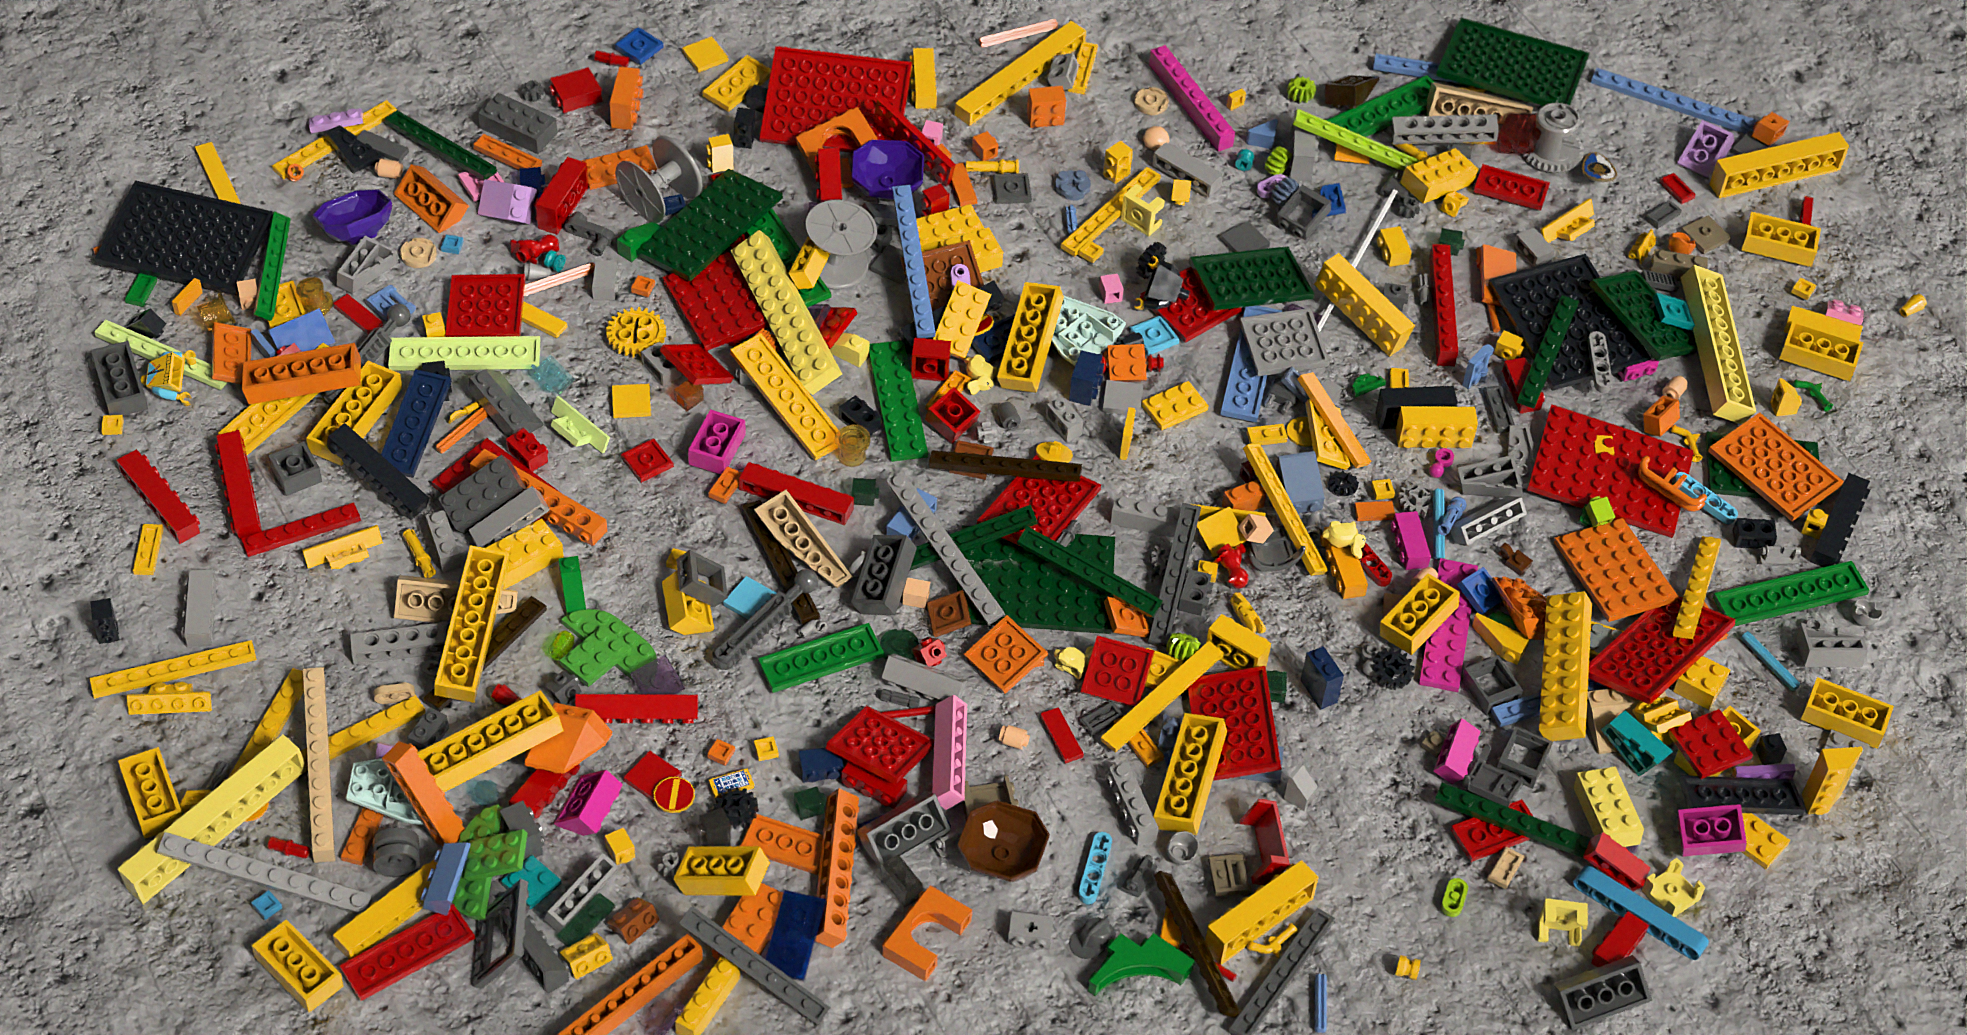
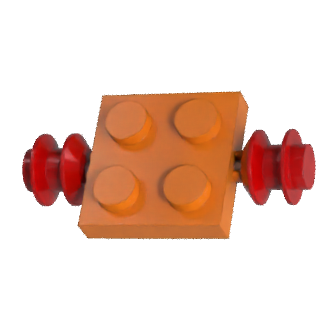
M1144 344L1108 345V360L1102 357V363L1105 364L1103 373L1108 368L1109 380L1146 381V367L1150 372H1152L1153 368H1157L1158 372H1160V369L1164 367V359L1160 357V354H1157V357H1152L1149 354L1147 359H1145Z

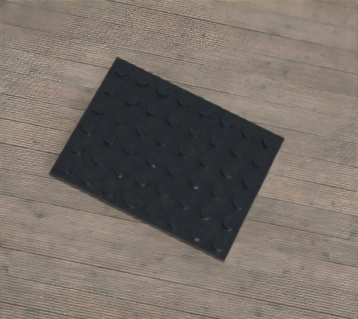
M135 180L95 257V263L189 284L196 278L200 280L202 288L237 295V282L244 280L270 226L273 211Z
M1586 253L1489 279L1488 283L1518 335L1524 339L1523 343L1533 360L1537 355L1561 296L1579 301L1546 380L1552 391L1593 380L1588 350V338L1592 332L1597 331L1605 335L1611 374L1625 371L1626 367L1651 360L1644 346L1639 343L1634 334L1628 331L1625 324L1616 317V314L1605 305V302L1594 293L1589 285L1593 279L1601 277ZM1599 352L1594 353L1597 357H1603ZM1597 367L1598 371H1606L1603 367Z

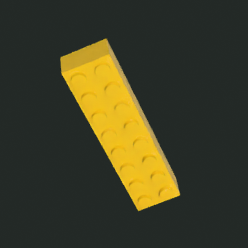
M1836 132L1728 158H1721L1716 161L1709 185L1719 199L1841 170L1849 145L1841 133Z
M470 545L435 681L434 695L475 703L508 570L509 553Z
M1585 591L1547 596L1539 731L1544 738L1550 741L1585 738L1592 603Z
M539 690L417 752V755L427 764L426 769L435 777L436 785L446 792L563 732L559 715L543 692Z

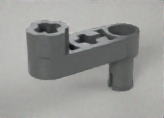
M579 211L572 213L565 224V229L570 234L596 242L592 252L597 256H601L605 248L615 238L613 231L588 222L587 217Z

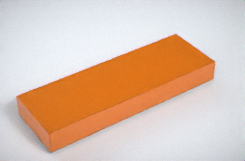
M964 162L957 163L951 183L959 205L961 207L977 204V197Z

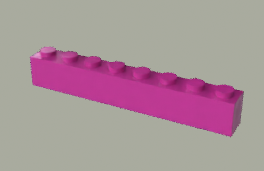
M1163 45L1152 49L1149 60L1150 67L1215 149L1220 152L1233 147L1235 131L1167 46Z

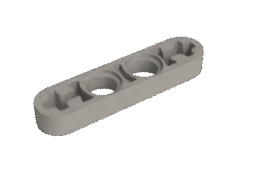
M1596 331L1592 332L1588 338L1593 382L1598 392L1607 393L1612 386V375L1606 338L1603 333ZM1599 352L1603 357H1597L1594 353ZM1597 367H1603L1606 371H1598Z

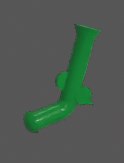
M1797 379L1793 381L1794 388L1810 390V395L1816 397L1824 407V411L1832 409L1833 404L1820 392L1822 383L1814 385L1811 382Z

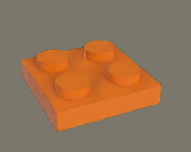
M1107 597L1104 604L1113 633L1147 637L1150 631L1144 614L1115 598Z

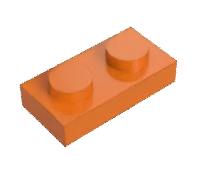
M727 466L708 492L709 498L726 504L739 486V477L742 472Z

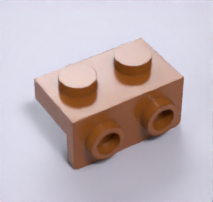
M637 897L623 910L616 913L607 922L610 930L621 934L625 943L630 945L655 925L660 918L652 903Z

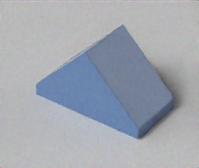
M1273 119L1249 129L1246 143L1272 149L1278 119Z

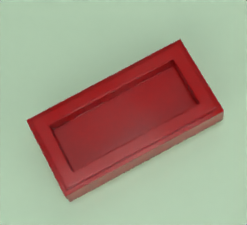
M1675 173L1660 178L1659 183L1681 205L1695 198L1696 194Z

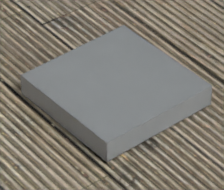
M1106 380L1103 412L1127 415L1128 407L1136 410L1135 416H1140L1143 384Z

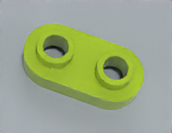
M1453 878L1448 882L1441 909L1449 917H1456L1462 912L1468 892V885L1464 880Z

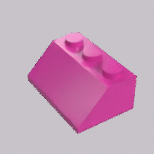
M606 769L582 775L554 824L582 836L597 833L601 828L604 817L609 814L613 801L618 798L623 784Z

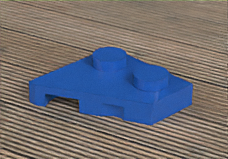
M1340 183L1322 186L1320 195L1331 201V211L1327 216L1346 213ZM1312 210V218L1317 215L1319 210Z

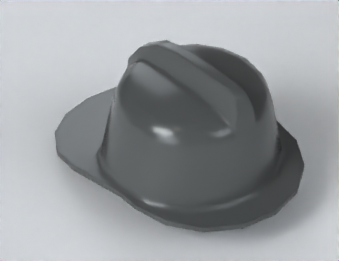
M1093 917L1071 937V951L1082 959L1094 958L1106 949L1107 944L1112 938L1116 937L1115 929L1109 924L1108 918Z

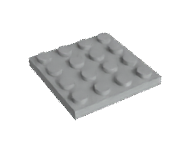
M1311 308L1240 318V325L1257 376L1285 373L1290 367L1299 371L1329 366L1330 361Z

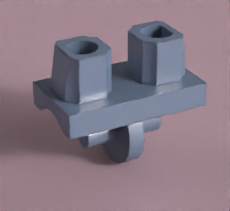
M1164 714L1158 747H1161L1162 751L1174 750L1183 720L1182 717L1174 718Z

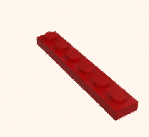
M353 502L243 537L241 540L247 556L250 557L360 522L361 518Z

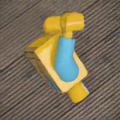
M192 350L186 351L185 354H182V352H164L157 359L149 362L147 374L141 376V383L161 398L173 401L177 399L184 406H189L190 403L184 401V399L192 398L188 392L178 394V392H181L185 360L189 365L196 364V359L191 358L196 357L195 352Z

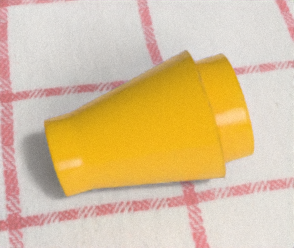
M1921 294L1912 295L1903 307L1899 309L1900 314L1903 317H1907L1923 310L1927 304L1926 299Z

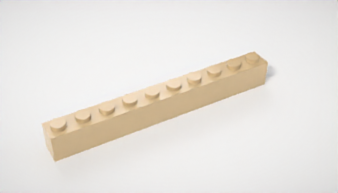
M324 667L303 669L312 852L314 863L335 861L326 683Z

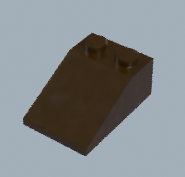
M1348 75L1326 83L1325 104H1330L1332 107L1347 105V108H1357V105L1366 101L1378 83L1379 77Z

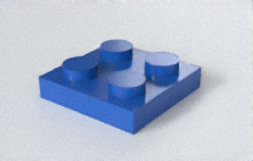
M637 27L615 44L617 51L639 65L664 48L662 41L640 27Z
M1482 567L1457 584L1477 613L1481 615L1502 602L1492 582V577L1485 567Z

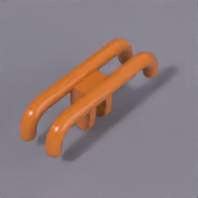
M1644 456L1641 459L1638 475L1644 483L1687 511L1695 512L1705 505L1706 494H1701L1698 498H1692L1679 490L1687 479L1685 474L1680 476L1678 481L1672 485L1669 482L1676 475V468L1673 467L1663 479L1648 469V462L1650 461L1648 456Z

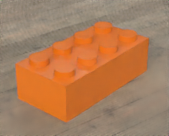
M761 883L756 896L741 897L722 928L761 955L789 913L791 896ZM712 948V957L719 960L722 955Z

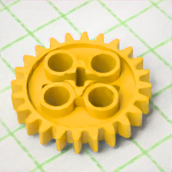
M631 307L629 312L623 309L624 313L617 312V317L612 316V321H608V327H606L609 345H612L613 350L618 349L619 354L624 351L625 356L632 353V357H635L636 354H639L641 357V351L658 342H665L666 325L664 320L660 319L659 314L654 315V311L648 313V308L641 311V308L638 307L637 311H634ZM636 321H638L637 342L634 343Z

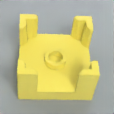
M1136 183L1123 195L1121 220L1149 237L1162 225V219L1155 220V214L1164 207L1165 200L1156 197L1148 204L1136 196L1143 189V187Z
M1678 858L1672 860L1666 871L1655 878L1654 873L1647 877L1642 888V892L1657 907L1674 917L1698 902L1705 890V886L1699 880L1693 887L1680 874L1684 865Z
M1546 898L1538 918V942H1548L1549 928L1569 931V945L1580 947L1581 927L1583 930H1586L1588 926V903Z

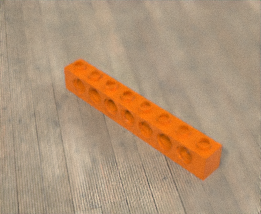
M484 449L470 462L471 475L498 456ZM514 466L525 487L530 488L533 486L542 494L550 509L542 517L551 524L563 528L568 534H573L582 542L592 546L607 532V520Z
M840 788L827 796L812 940L831 948L844 942L847 936L846 925L849 917L848 905L850 901V885L852 883V866L854 864L853 854L856 846L857 814L859 812V797Z

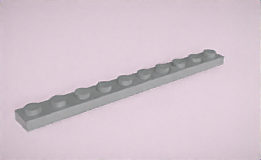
M903 470L887 479V484L988 626L1005 616L1002 608Z
M167 832L164 833L157 851L159 855L354 914H360L367 910L371 894Z

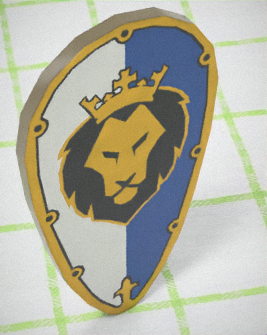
M1592 152L1585 157L1582 165V173L1585 177L1598 182H1610L1616 179V169L1605 156L1598 152Z

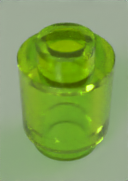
M563 630L555 636L548 648L551 658L559 661L570 652L575 640L573 634Z

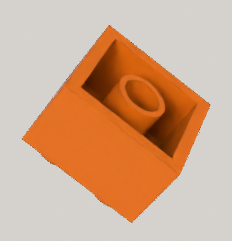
M1063 86L1029 88L1027 117L1030 128L1064 125L1066 97Z

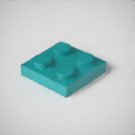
M1656 292L1653 300L1661 322L1687 330H1692L1695 327L1686 301Z
M533 855L523 862L521 871L511 872L501 880L502 886L507 890L520 879L528 881L527 890L529 895L526 904L530 910L562 884L561 879Z

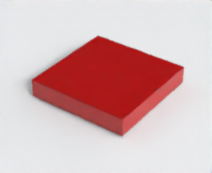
M654 438L621 454L622 460L641 483L674 467L673 461Z
M649 751L623 778L624 782L655 802L654 791L656 786L662 780L669 777H681L682 772L652 751Z

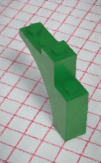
M1120 933L1116 939L1112 938L1107 944V957L1102 962L1100 970L1098 972L1094 971L1089 977L1088 992L1096 996L1103 988L1117 980L1142 975L1161 977L1181 986L1193 972L1195 961L1155 933L1149 938H1145L1140 946Z

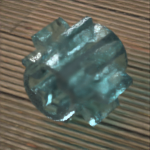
M490 779L488 781L484 780V782L479 781L473 789V794L476 796L475 801L482 806L484 804H493L499 796V791L496 789L497 784Z

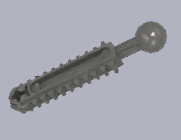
M403 304L391 306L387 312L388 320L382 327L373 328L357 349L361 357V369L367 361L374 363L392 342L389 335L396 327H402L409 322L410 311L408 307ZM346 388L324 391L323 398L329 404L334 403Z
M802 569L797 572L794 577V585L785 594L781 591L777 594L772 593L771 599L767 600L766 604L761 606L759 611H755V614L750 616L748 621L744 622L745 624L739 626V629L734 631L733 635L729 636L725 642L723 641L722 645L717 647L715 652L712 653L714 666H717L720 670L730 669L738 660L742 659L741 657L744 654H747L749 649L758 644V641L763 639L765 634L774 629V626L777 623L779 624L782 618H786V615H791V603L801 593H811L817 588L819 579L816 573L810 569Z

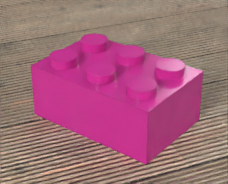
M710 409L688 449L689 465L722 474L726 467H729L746 435L745 420Z
M1741 804L1678 810L1677 822L1683 857L1745 851L1747 842Z

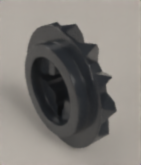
M1343 470L1340 473L1335 471L1333 475H1330L1328 481L1330 490L1339 496L1354 494L1359 485L1356 476H1352L1351 472L1344 473ZM1344 480L1347 481V483L1342 484V486H1340L1341 482H1343Z

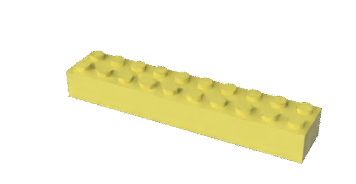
M758 230L733 248L731 253L798 380L809 393L814 395L841 376L842 372L768 236Z
M1693 265L1681 277L1686 302L1695 324L1693 332L1713 415L1743 424L1756 413V408L1723 275Z
M284 734L278 739L273 740L266 749L257 753L250 762L241 766L234 775L225 779L218 788L209 792L202 801L192 806L186 814L176 819L170 827L157 834L154 840L141 847L138 853L124 861L118 868L127 890L142 904L151 899L192 865L157 854L164 833L167 832L214 847L307 770L300 749Z

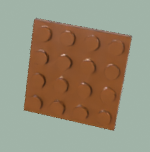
M970 240L922 252L932 312L949 302L952 295L950 273L953 266L963 264L968 268L971 286L979 288L984 285ZM902 257L900 262L907 280L904 257ZM961 270L957 271L959 275L963 274Z

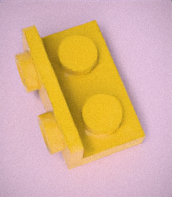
M597 932L559 952L562 960L571 968L575 979L613 960L608 943Z

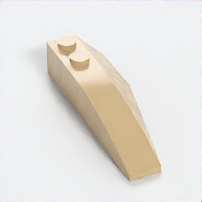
M1433 82L1427 98V116L1497 114L1498 124L1512 125L1528 124L1533 110L1532 106Z
M787 490L754 509L755 513L780 544L834 587L838 588L853 578Z
M400 575L397 583L394 618L426 622L450 620L461 582ZM502 590L497 614L516 611L518 591Z

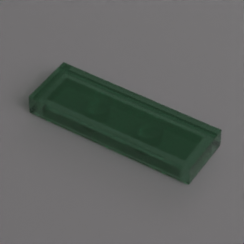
M598 893L557 934V940L570 947L585 939L615 909V903L601 893Z

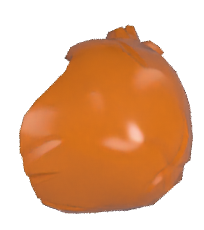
M1678 231L1672 233L1669 237L1668 247L1671 252L1691 254L1696 246L1695 240L1690 241V238L1685 233Z

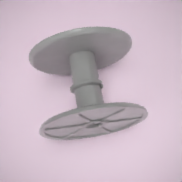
M664 135L657 137L653 143V156L658 167L656 171L652 170L649 175L640 166L630 161H622L616 167V180L623 197L637 214L648 222L653 223L661 222L665 216V203L660 189H666L667 184L686 197H696L702 191V178L691 155L676 140Z
M829 200L813 207L806 218L807 234L817 247L830 253L820 274L821 279L828 288L844 289L855 286L868 273L869 259L865 251L871 247L877 235V226L873 217L863 207L845 200Z

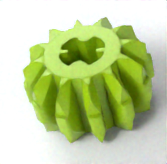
M1303 75L1302 77L1295 76L1294 79H1290L1287 85L1288 98L1293 99V102L1299 101V103H1307L1309 100H1312L1316 93L1314 81L1310 80L1309 77L1304 78Z
M1276 147L1267 158L1264 169L1271 175L1283 174L1292 160V154L1285 148Z
M1180 632L1172 633L1167 641L1166 651L1170 656H1174L1175 659L1187 661L1200 649L1201 643L1192 635Z

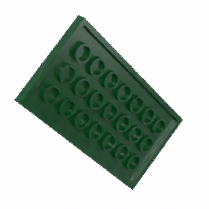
M728 168L704 189L700 195L695 197L637 249L636 255L688 281H692L783 199V194Z

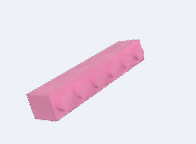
M954 694L937 703L935 711L932 793L936 794L940 806L945 810L962 802L965 794L967 704Z

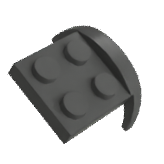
M1284 525L1273 526L1274 531L1263 544L1248 541L1251 548L1249 556L1252 564L1257 569L1266 572L1284 570L1295 565L1303 556L1306 550L1305 546H1301L1293 554Z
M1487 744L1484 746L1471 773L1464 776L1462 786L1481 797L1509 807L1523 786L1524 780L1487 764L1486 761L1491 751V746Z

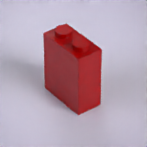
M589 67L550 78L551 86H548L550 95L555 97V103L557 107L561 108L563 113L602 102V89Z

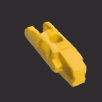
M1240 592L1234 593L1230 603L1244 627L1249 628L1253 633L1258 632L1260 634L1266 632L1265 625L1251 604Z

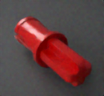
M597 50L594 55L595 60L609 63L611 66L614 64L628 67L629 57L616 55L615 52L607 53Z
M271 837L268 842L269 850L282 852L285 856L293 855L306 859L310 855V847L294 843L291 839L286 841Z

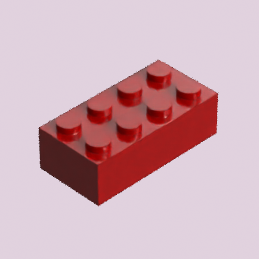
M567 157L560 164L559 170L552 176L551 182L548 186H545L543 194L535 202L538 229L558 235L589 188L586 162Z

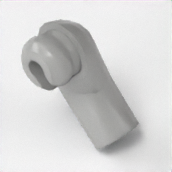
M811 620L798 630V634L803 639L810 633L821 634L827 630L828 625L825 621Z

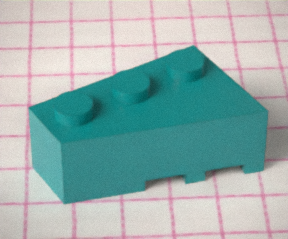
M1626 710L1601 729L1639 777L1673 752Z

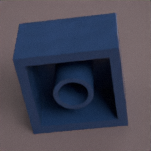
M1081 350L1071 377L1069 401L1091 406L1092 400H1096L1099 390L1097 387L1101 386L1103 376L1100 375L1103 373L1105 366L1102 363L1103 355Z

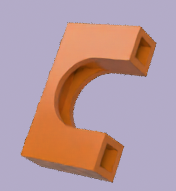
M858 107L850 109L838 117H833L830 121L819 124L814 129L802 132L796 137L797 146L814 174L818 172V165H815L814 155H818V149H823V144L829 137L837 134L847 135L855 141L858 148L870 140H878Z
M931 885L926 891L923 890L919 894L917 903L908 908L906 917L903 921H898L893 934L887 936L882 943L883 957L923 981H926L937 967L938 955L919 945L913 939L912 931L920 924L935 922L961 935L972 921L971 908Z

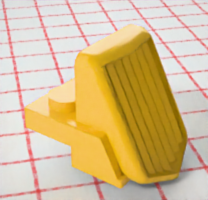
M1667 696L1663 698L1658 697L1651 705L1639 701L1633 710L1638 722L1665 745L1673 742L1668 735L1670 728L1682 726L1686 721L1692 719L1689 711L1679 708L1678 701Z

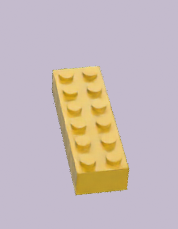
M1338 253L1325 261L1314 283L1318 290L1327 296L1389 357L1402 349L1415 325L1341 254Z
M1031 282L1024 283L997 375L1001 388L1037 393L1064 299L1060 286Z
M367 361L361 369V385L347 387L306 437L310 452L342 466L344 464L342 459L337 454L331 453L328 449V436L346 423L361 438H364L402 390L400 373Z
M1189 713L1184 714L1154 813V819L1159 830L1172 832L1186 831L1197 835L1227 734L1223 718Z
M1302 860L1296 864L1293 863L1287 867L1284 873L1275 875L1270 883L1258 887L1253 895L1244 897L1239 902V905L1227 909L1218 920L1213 919L1207 926L1208 929L1205 936V942L1213 958L1222 965L1247 947L1249 942H1254L1314 898L1319 877Z

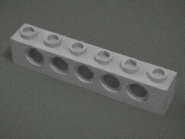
M1497 114L1393 117L1391 126L1393 144L1496 142L1499 131Z
M450 622L420 624L411 627L380 629L350 634L353 663L358 665L442 654Z

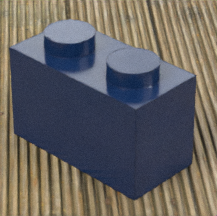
M826 747L799 751V766L803 783L825 779L833 780L842 777L843 762L841 756L827 750Z

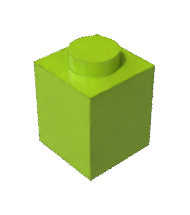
M1594 497L1589 500L1585 507L1593 528L1611 523L1615 518L1607 497Z

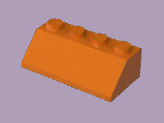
M413 164L410 165L394 192L395 196L438 233L461 221L469 207L466 202L425 167Z

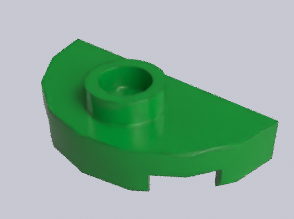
M1369 373L1362 374L1355 379L1352 393L1356 398L1384 386L1386 380L1381 376L1376 377Z

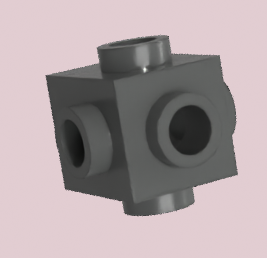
M565 670L557 674L545 685L553 699L565 705L575 698V694L582 692L578 685L580 683L578 678L574 674H568Z

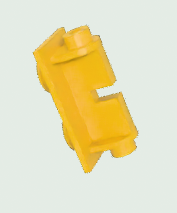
M1650 229L1648 233L1643 232L1639 235L1635 245L1628 252L1630 259H1639L1640 264H1642L1645 258L1648 257L1652 247L1656 244L1653 229Z

